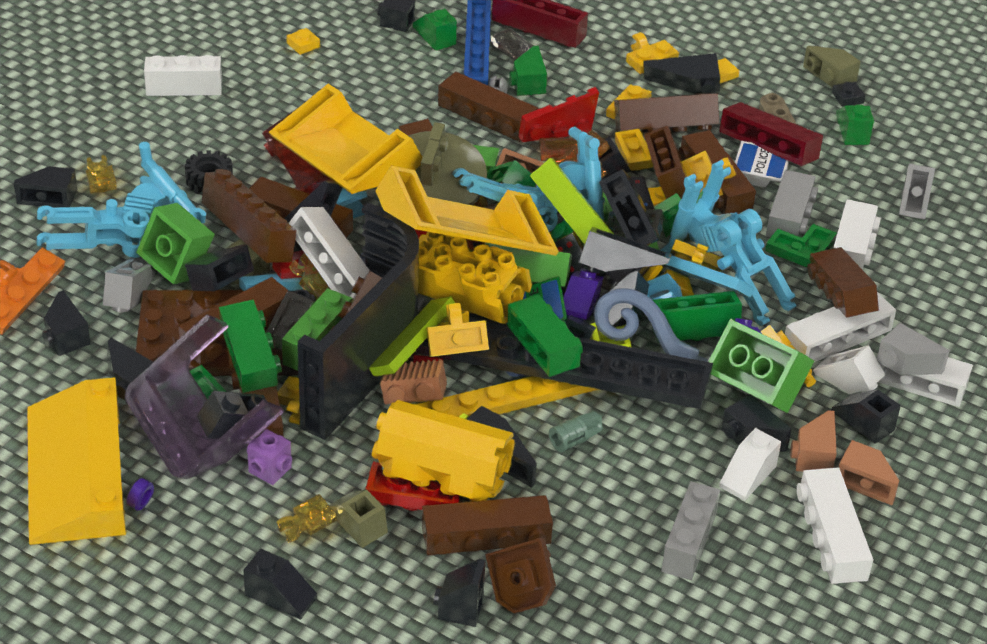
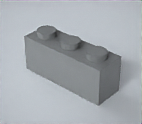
M790 170L784 171L769 215L766 237L771 238L777 229L799 236L800 233L805 234L808 225L807 218L811 217L813 203H815L818 193V187H814L816 176Z
M690 481L665 545L661 572L692 581L717 514L720 489Z

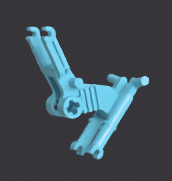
M571 127L568 133L570 137L577 140V162L564 161L559 164V167L604 221L603 202H605V198L599 184L602 181L601 163L598 157L600 142L597 138L588 135L586 132L576 127ZM457 168L453 171L452 175L456 178L463 174V177L459 179V184L466 186L470 193H476L499 202L507 190L530 194L540 215H542L541 217L548 231L553 230L557 225L558 216L556 213L558 210L538 185L530 187L521 184L499 183L472 174L464 168Z
M141 142L139 144L142 160L141 166L150 177H140V185L127 194L124 207L117 208V201L114 199L107 200L106 209L99 211L93 207L52 208L50 206H41L37 210L38 220L47 216V224L85 223V233L51 234L43 232L37 236V246L46 243V250L49 251L51 249H93L98 244L113 246L116 243L122 246V251L125 255L138 258L141 256L136 252L154 207L178 203L196 219H199L201 223L206 221V212L203 209L196 208L187 197L186 192L181 190L167 172L152 159L150 144L148 142Z
M720 160L712 165L705 188H703L702 181L695 182V174L684 179L686 189L678 205L679 209L671 229V237L669 243L661 251L670 253L675 240L684 241L687 234H689L691 241L707 246V252L721 251L724 257L717 261L718 267L724 270L732 266L736 272V278L753 286L754 291L751 298L744 296L753 312L755 322L763 326L770 322V319L764 316V314L769 312V309L766 307L750 277L763 271L776 293L780 305L786 311L796 307V303L790 301L795 297V294L789 288L774 258L763 252V240L760 238L756 239V233L762 230V220L755 210L747 209L739 214L736 212L720 216L712 213L714 204L719 198V191L724 177L731 173L730 167L723 169L724 162ZM703 188L702 198L698 199L700 191Z

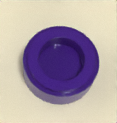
M144 478L137 480L129 491L126 500L127 505L137 511L142 510L149 503L153 495V483Z

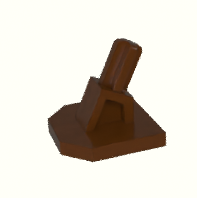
M545 538L534 539L485 554L496 602L512 613L524 612L547 604L556 587L550 562L551 554L547 550Z

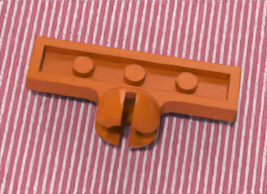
M43 247L22 268H15V266L7 261L0 260V335L6 332L64 268L65 260Z

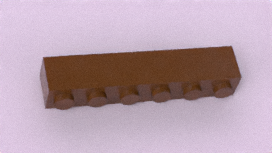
M217 169L215 172H205L201 203L266 263L292 262L297 230L286 219L278 215L274 209L270 208L264 200L256 196L251 189H248L241 180L233 176L230 171Z

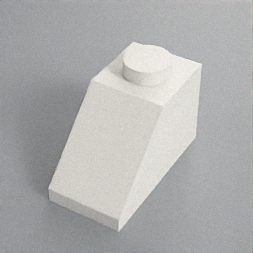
M869 345L830 355L813 369L815 375L848 394L874 390L878 387L877 382L886 375Z
M755 428L737 448L720 481L719 487L745 501L776 468L781 441Z

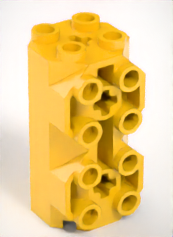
M427 232L426 235H421L419 238L418 293L433 299L451 296L455 303H460L461 309L506 324V322L508 323V304L522 300L525 291L529 293L531 291L532 283L529 269L517 266L512 252L495 246L489 247L485 244L478 245L474 250L468 249L466 239L433 232Z
M401 400L392 402L387 413H380L376 429L380 430L379 438L373 446L372 458L379 460V463L384 467L383 474L386 477H400L410 480L414 485L421 487L429 486L430 481L437 480L441 484L440 491L442 493L464 496L472 502L485 501L488 498L496 497L503 488L505 481L499 478L502 477L504 472L508 473L511 466L515 446L512 432Z

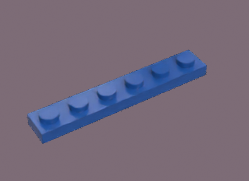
M468 0L464 75L488 85L491 0Z

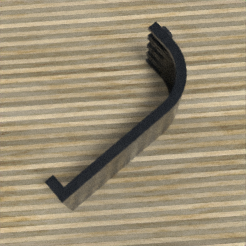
M369 202L362 208V213L365 214V224L362 226V229H365L362 232V235L365 236V246L362 250L365 252L362 254V257L365 258V265L368 269L382 277V279L321 341L307 335H303L297 341L300 429L323 440H326L381 381L382 376H373L369 367L418 315V235L414 228L387 213L383 208Z

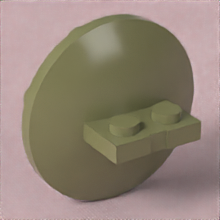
M434 122L431 131L409 135L423 157L421 165L415 171L427 197L473 206L480 199L481 195L470 193L466 186L459 184V179L463 177V174L456 178L452 173L457 168H464L472 174L487 178L485 161L476 147L457 135L445 132V124Z

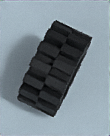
M206 150L207 154H203L200 151L197 152L198 156L193 154L190 156V159L186 160V185L189 187V190H194L196 194L203 193L205 172H215L217 169H224L230 171L233 175L230 157L227 158L225 153L220 155L219 151H215L214 154L211 153V150Z

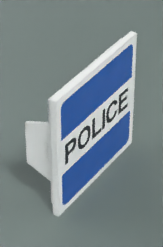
M741 141L735 164L751 185L766 187L770 181L781 182L784 171L787 170L789 163L788 160L745 141Z

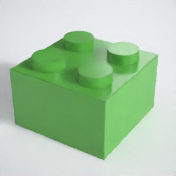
M178 203L154 207L136 253L172 284L189 281L185 264L207 254L215 234Z

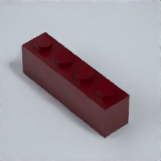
M492 0L491 20L543 37L546 40L564 44L567 47L577 48L586 38L588 12L551 0Z
M742 102L723 108L719 132L740 141L753 143L773 155L800 166L819 159L823 135Z

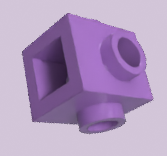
M266 429L249 443L247 447L249 473L274 485L292 467L291 442L285 437Z

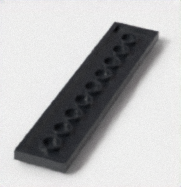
M470 316L469 322L486 321L489 350L433 356L697 409L702 407L713 369V363L578 337L583 347L580 367L549 377L509 329L507 323L502 324ZM428 338L416 349L417 354L430 356Z

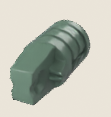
M593 411L573 417L564 423L550 428L549 438L553 447L562 453L567 449L586 442L589 438L603 430L602 416Z

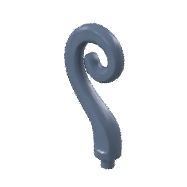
M622 288L611 290L598 300L594 311L595 324L598 330L607 338L623 341L632 337L638 330V315L629 308L621 310V316L627 322L624 328H614L609 322V312L612 307L619 303H627L639 308L648 317L657 339L666 354L708 361V359L698 355L700 349L686 344L676 337L661 309L647 295L637 290Z

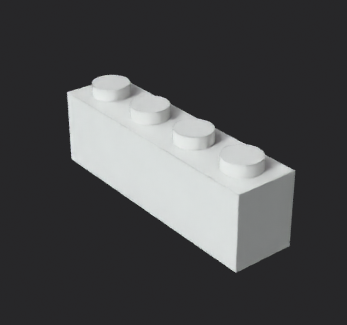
M301 207L289 222L297 230L295 240L331 290L353 299L355 293L351 292V289L359 276L364 278L370 270L324 207Z
M877 292L879 311L846 318L834 306L797 322H792L786 326L785 335L797 351L816 362L891 331L896 309Z
M840 469L804 470L801 483L797 484V497L800 502L803 501L806 523L811 524L813 529V543L815 548L820 550L822 570L828 573L831 584L868 581L873 558Z

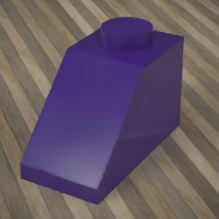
M581 268L580 271H576L571 275L564 295L567 315L587 319L595 311L593 306L599 300L603 276L596 275L597 273L585 268Z

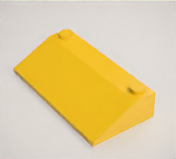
M330 84L325 85L269 131L273 138L351 194L378 187L391 166L416 170L421 165L423 158L411 137L399 129L388 135L353 112L342 92Z
M396 166L389 168L375 190L383 210L414 229L555 256L559 252L530 194L507 190L494 210L427 197L416 171Z
M116 378L84 380L27 407L29 545L126 535Z

